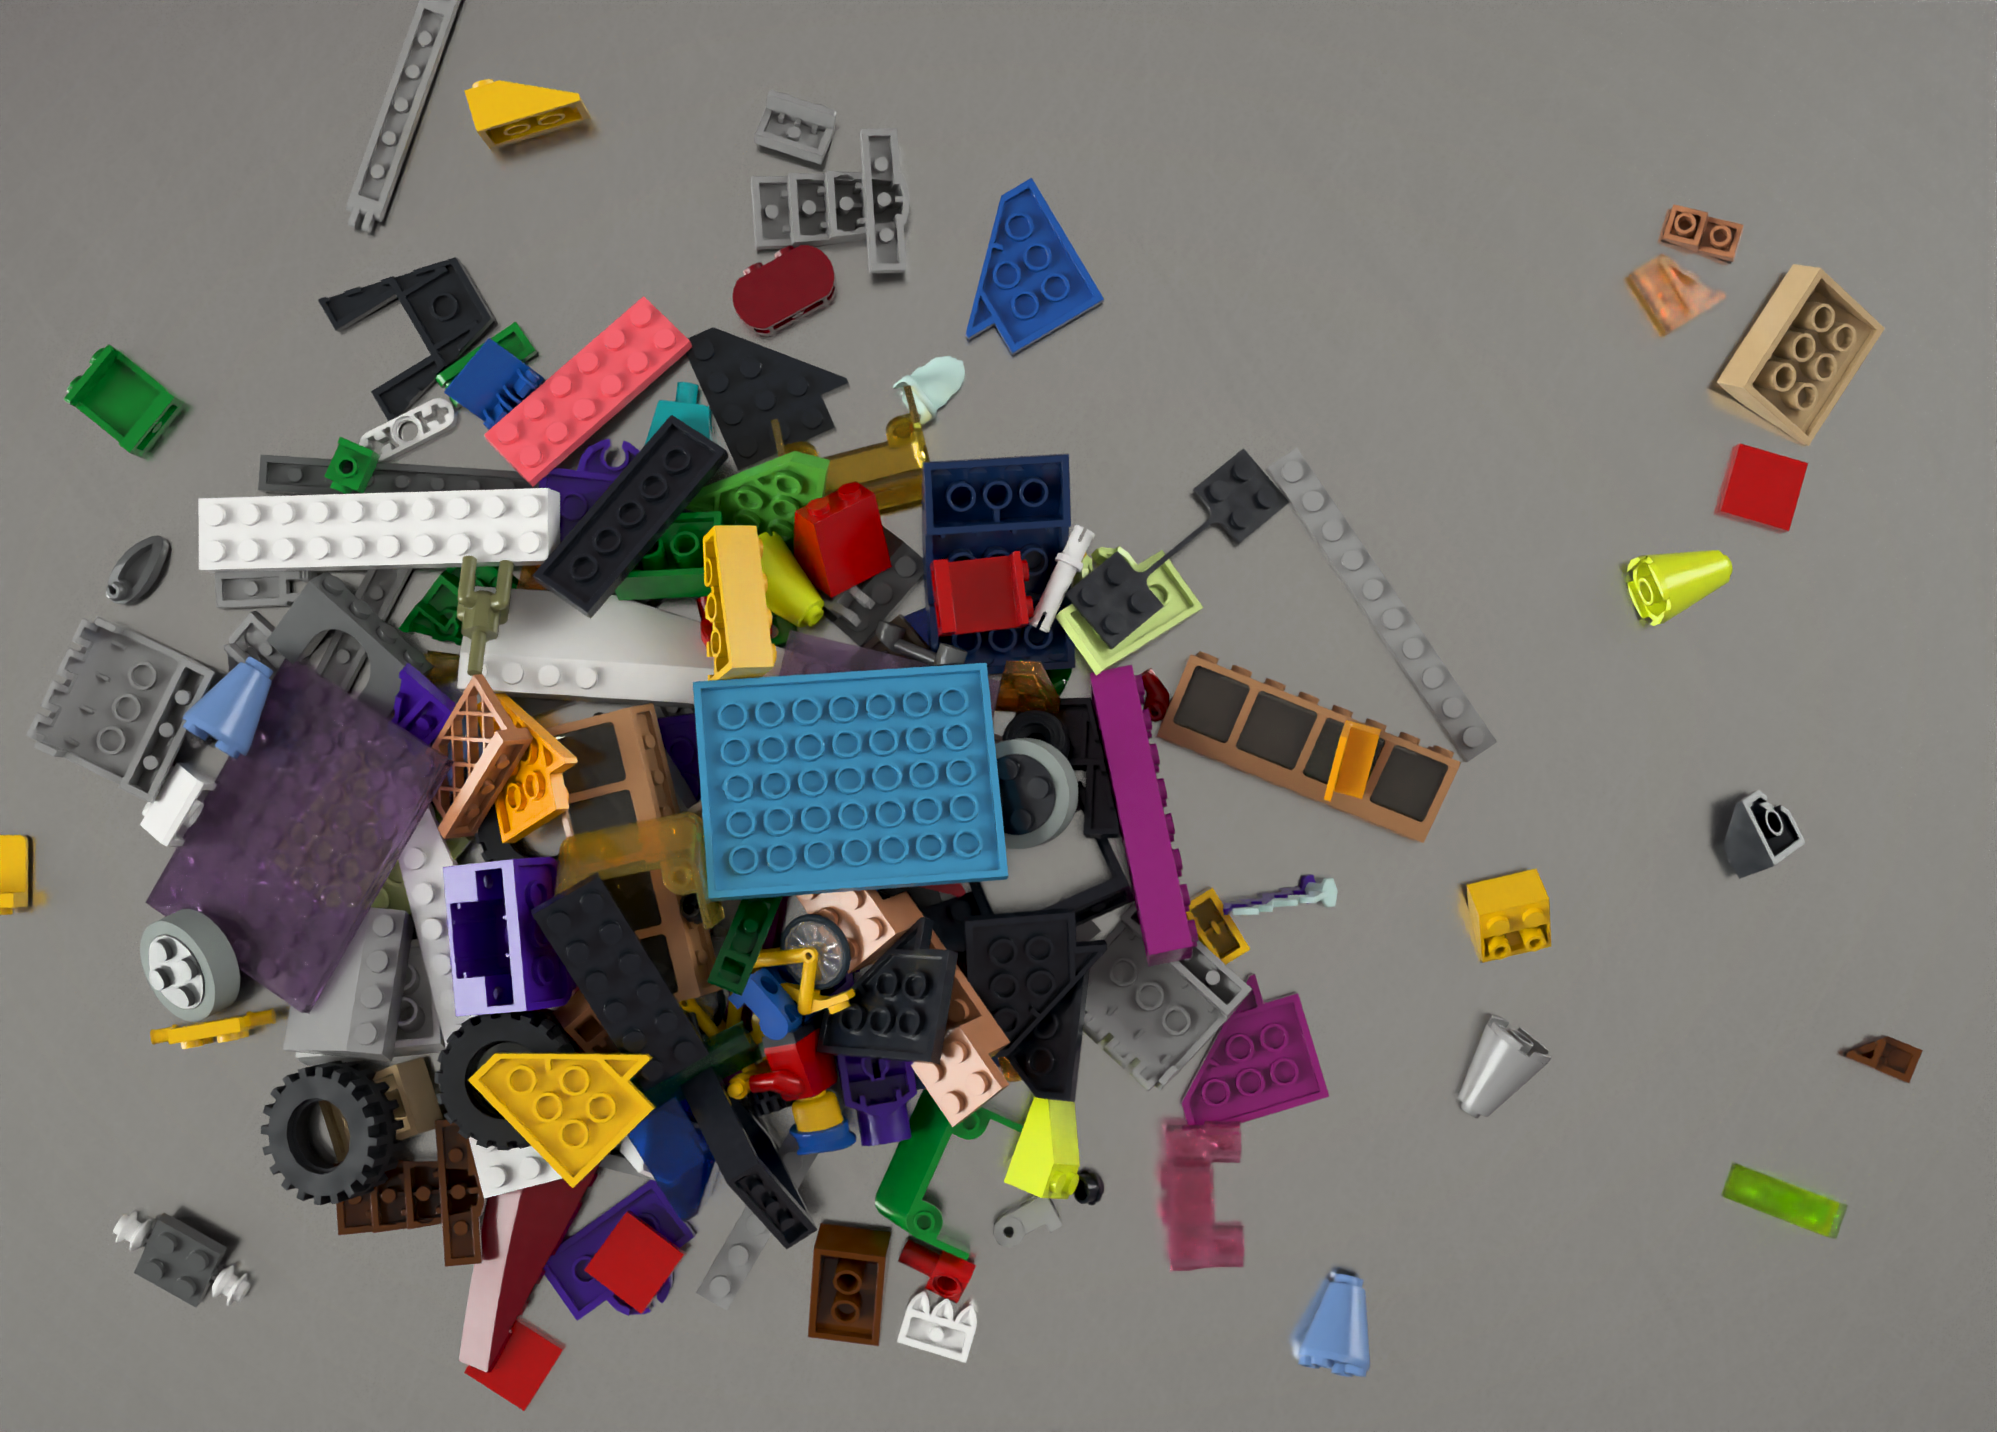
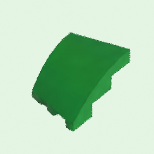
M499 566L476 567L475 586L496 588ZM448 567L439 575L422 600L415 605L399 627L402 632H417L432 636L434 640L452 641L456 645L461 646L463 639L461 633L462 621L457 618V596L461 567ZM513 575L512 589H523L525 584Z

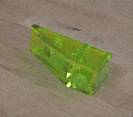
M1736 1164L1725 1194L1727 1199L1834 1239L1838 1236L1848 1207L1847 1204L1739 1164Z

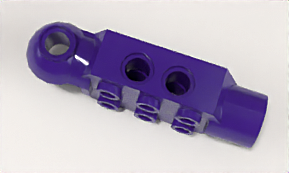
M826 943L829 950L825 955L823 974L824 977L832 976L834 978L839 973L842 963L829 944ZM847 972L843 980L833 987L834 990L827 996H834L847 991L854 984L853 974H848ZM836 1056L843 1104L856 1109L861 1146L882 1145L912 1138L906 1102L917 1095L914 1070L911 1067L913 1062Z

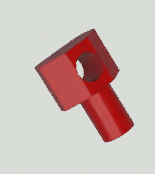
M910 1239L906 1241L897 1261L929 1276L925 1289L948 1298L956 1304L968 1285L976 1267L975 1264L944 1250L938 1253Z

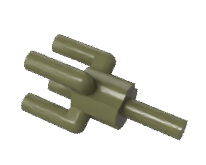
M464 556L462 558L457 596V618L462 621V635L471 639L467 674L470 676L482 674L486 642L497 639L499 625H503L508 621L514 568L512 561L502 560L499 562L496 593L494 594L485 590L474 592L477 558L473 556Z

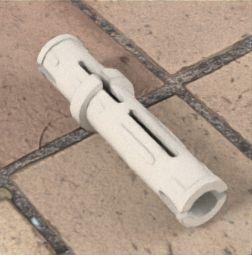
M1073 526L1063 552L1057 554L1055 558L1057 565L1034 610V616L1029 619V624L1036 628L1041 616L1045 615L1039 629L1041 631H1050L1057 611L1065 597L1064 594L1071 585L1076 572H1081L1083 567L1081 561L1092 539L1095 537V534L1087 529L1082 541L1078 542L1084 528L1082 526Z

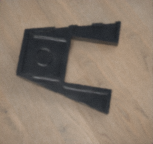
M456 257L412 270L413 272L398 277L392 276L380 280L381 282L365 287L359 286L344 291L345 293L329 298L323 297L318 300L335 331L341 332L398 297L431 354L430 356L371 391L388 421L402 415L436 381V376L448 368L494 321L493 316L464 266Z
M1052 698L1045 701L1020 699L1015 717L1030 710H1041L1055 716L1069 736L1070 752L1067 760L1073 770H1087L1084 836L1086 838H1122L1091 698ZM1041 736L1032 737L1033 739L1046 742L1045 738Z

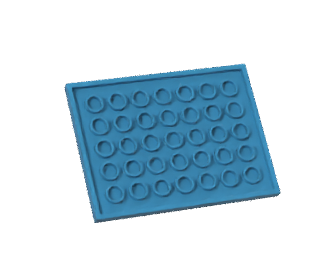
M987 663L693 682L709 902L1008 879Z

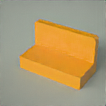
M1348 720L1345 721L1324 800L1331 802L1334 792L1360 799L1363 798L1381 729Z

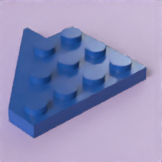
M1032 178L1001 195L966 330V337L970 340L995 325L1011 354L1014 355L1104 302L1102 294Z

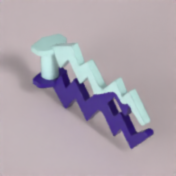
M1308 874L1302 877L1300 887L1280 888V892L1261 893L1262 898L1239 899V902L1223 903L1224 915H1229L1232 911L1233 915H1259V912H1273L1274 907L1298 906L1299 903L1310 904L1317 903L1320 900L1325 907L1329 908L1336 905L1338 890L1334 878H1325L1320 884L1316 883L1313 874Z

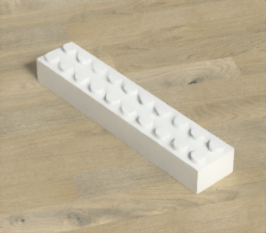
M549 488L198 498L199 570L210 573L232 571L461 567L464 556L477 558L476 567L499 566V562L502 560L512 561L514 566L542 565L560 544V493Z

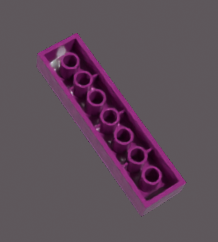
M1132 665L1107 669L1097 676L1094 672L1089 673L1091 698L1122 832L1121 840L1148 967L1189 959L1192 956L1193 948L1197 947L1198 934L1194 919L1187 920L1186 912H1190V897L1187 884L1180 885L1178 877H1182V860L1179 848L1172 849L1171 842H1174L1175 834L1171 813L1164 814L1163 808L1167 807L1166 800L1168 797L1164 778L1157 779L1156 773H1159L1160 765L1156 743L1149 744L1148 740L1152 738L1151 730H1153L1149 709L1142 710L1141 705L1145 704L1141 674L1134 675Z

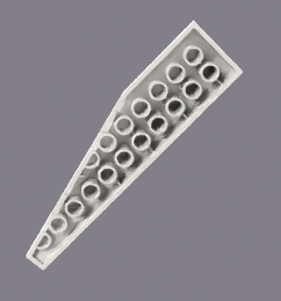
M475 586L474 592L485 590L496 593L495 587ZM512 589L508 621L503 625H499L497 639L486 642L482 674L494 693H506L509 697L631 705L653 703L654 706L694 708L693 682L708 681V675H714V657H707V648L701 640V622L633 600L619 601L617 595H611L590 619L551 591ZM463 636L459 658L457 689L461 692H464L473 677L467 674L471 639ZM775 646L777 658L774 668L763 677L851 672L853 670Z

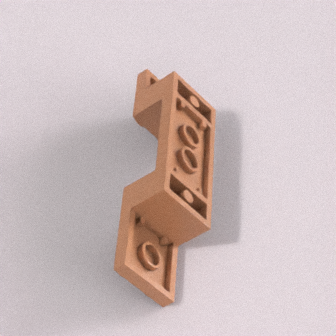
M876 889L796 895L808 914L826 917L843 931L848 940L851 953L848 974L874 964L920 917H924L907 891L885 900L881 898ZM814 922L842 963L843 950L837 936L825 925ZM932 931L930 949L947 950L936 933ZM957 964L940 1064L914 1062L911 1065L952 1127L963 1122L1009 1086V1083L991 1058L1007 1046L1010 1041Z

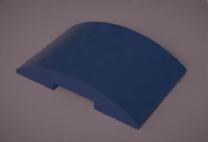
M1068 453L923 462L922 546L929 650L937 652L940 643L963 649L968 652L964 664L987 663L988 674L1075 668V644L1056 617L1049 632L1039 630L1045 618V615H1042L1036 628L1028 624L1022 628L938 637L930 564L933 560L948 559V562L1009 556L1014 551H1020L1021 560H1027L1029 568V581L1024 582L1026 596L1032 597L1035 610L1057 565L1055 558L1058 553L1063 552L1069 539L1071 505ZM1066 596L1064 597L1057 611V614L1061 610L1072 604Z

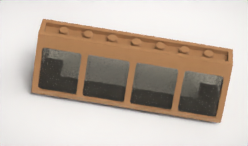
M1199 651L1196 653V656L1190 654L1185 659L1155 738L1415 842L1424 843L1461 762L1452 759L1454 752L1436 745L1424 748L1419 746L1421 739L1404 732H1400L1398 737L1385 732L1386 725L1367 718L1365 724L1352 719L1353 712L1345 708L1333 705L1332 709L1329 710L1319 706L1320 699L1300 691L1297 697L1284 692L1286 685L1275 680L1266 678L1264 683L1251 678L1253 672L1237 665H1232L1231 670L1217 665L1219 659L1210 654ZM1348 720L1381 729L1363 798L1360 799L1334 792L1331 802L1324 800L1345 721Z
M649 703L628 707L546 728L553 737L577 757L578 761L577 764L562 773L564 785L569 793V809L561 814L577 883L596 872L599 873L678 1002L722 990L723 988L707 982L716 961L707 920L702 924H694V921L688 922L682 916L679 909L680 900L684 893L690 889L698 890L699 888L654 704Z

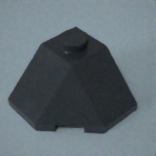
M1757 790L1736 803L1723 847L1727 853V860L1730 866L1735 869L1740 879L1777 865L1806 842L1791 812L1782 805L1772 806L1767 802V795Z

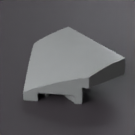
M257 611L250 612L230 636L229 644L223 645L224 651L227 652L229 672L240 662L245 663L248 656L274 671L269 678L272 680L270 688L285 685L308 658L305 657L292 664L266 640L275 628Z

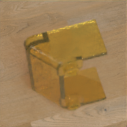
M911 385L903 386L910 413L897 416L888 422L885 429L888 441L823 457L830 460L824 497L837 491L840 486L856 481L875 493L880 515L922 504L923 462H930ZM778 419L771 420L778 457L793 451L819 457L815 446L811 443L800 441L785 445Z
M682 812L576 833L566 838L560 845L555 896L596 872L604 880L661 869L664 884L671 892L678 895L697 894L704 929L712 928L725 918L722 901H712L708 897L703 821L694 813Z

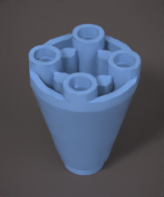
M248 656L245 663L240 662L184 714L182 719L186 722L183 727L206 741L208 736L218 740L215 747L236 760L240 754L246 756L250 750L272 680L269 678L274 671Z
M1335 1274L1334 1282L1329 1283L1299 1347L1297 1355L1299 1356V1365L1319 1369L1320 1367L1332 1369L1331 1373L1345 1377H1353V1375L1366 1377V1373L1370 1368L1366 1291L1362 1288L1363 1279L1344 1274Z

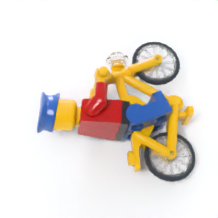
M806 914L793 919L786 926L781 936L780 947L761 949L742 996L730 992L727 1022L723 1020L726 1009L723 989L679 1002L685 1012H694L696 1014L701 1035L709 1037L708 1040L703 1041L708 1048L709 1055L698 1061L699 1066L703 1070L711 1066L719 1074L732 1061L743 1072L735 1075L729 1081L731 1084L727 1088V1094L730 1097L742 1099L750 1091L753 1093L773 1091L781 1094L782 1099L785 1101L796 1100L792 1104V1112L796 1124L789 1128V1132L799 1145L796 1153L799 1156L842 1150L852 1146L857 1139L855 1133L849 1130L848 1118L842 1116L836 1094L832 1091H826L827 1088L837 1082L838 1078L834 1055L816 1052L822 1015L824 1014L818 1013L819 1010L828 1008L830 1014H834L849 1007V999L855 996L853 988L834 996L820 995L821 990L834 987L846 976L851 961L850 947L843 931L830 919L817 914ZM669 968L665 974L670 975L668 986L672 992L678 991V985L674 970ZM747 1005L753 1011L751 1020L753 1031L739 1039L743 1006ZM763 1041L766 1056L762 1058L763 1062L755 1065L747 1055V1051Z

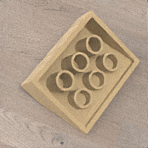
M1793 264L1717 380V383L1738 402L1803 445L1809 446L1885 328L1822 268Z

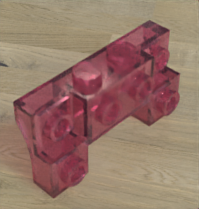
M1205 1121L1204 1125H1167L1165 1131L1166 1167L1161 1168V1189H1167L1168 1202L1162 1203V1223L1169 1225L1170 1271H1191L1212 1267H1244V1225H1215L1213 1162H1241V1121Z

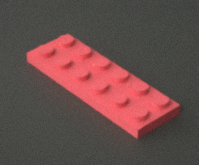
M643 296L487 431L484 437L534 487L692 348V344L687 337Z

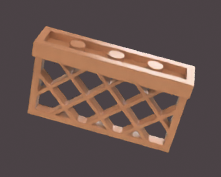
M483 674L473 675L418 769L425 790L443 818L437 828L443 839L475 835L534 739L527 727H515ZM478 692L481 696L482 711H477ZM465 715L467 736H463L462 719ZM478 716H482V737H478ZM493 717L495 718L496 722L501 728L500 730H496L495 734ZM450 740L452 742V760H448V743ZM463 741H467L468 761L463 760ZM478 742H483V753L479 758ZM436 764L438 784L431 774ZM447 765L452 766L453 786H450L448 782ZM464 767H468V778L464 783ZM449 791H453L454 802L451 806L449 799Z

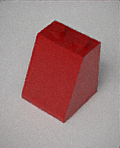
M856 481L840 486L837 491L823 498L813 499L807 506L795 511L794 557L812 584L830 597H834L892 567L875 493Z

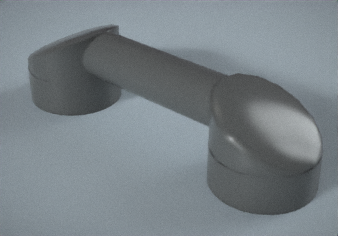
M884 620L878 621L875 630L877 637L888 649L895 653L930 666L960 665L965 662L968 652L963 649L940 643L938 651L934 652L903 640L906 628Z

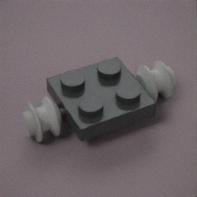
M137 1211L131 1213L130 1216L124 1214L113 1230V1233L117 1235L115 1243L118 1244L124 1239L129 1241V1250L131 1252L142 1246L145 1247L134 1273L196 1308L203 1301L210 1284L212 1285L213 1298L220 1294L227 1296L228 1306L233 1301L240 1303L249 1290L251 1284L246 1282L248 1278L247 1273L237 1277L234 1275L233 1265L224 1268L221 1272L217 1270L227 1249L226 1246L165 1212L157 1219L153 1231L151 1219L143 1223L137 1221Z

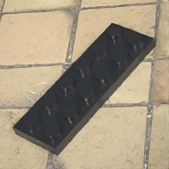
M671 415L533 574L536 582L591 619L729 458L727 451Z
M598 872L531 909L532 916L620 1054H649L652 1057L635 1075L644 1091L649 1090L709 1055L705 1043Z

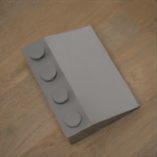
M374 907L307 908L283 1047L284 1051L392 1062L414 928L413 917L405 910Z

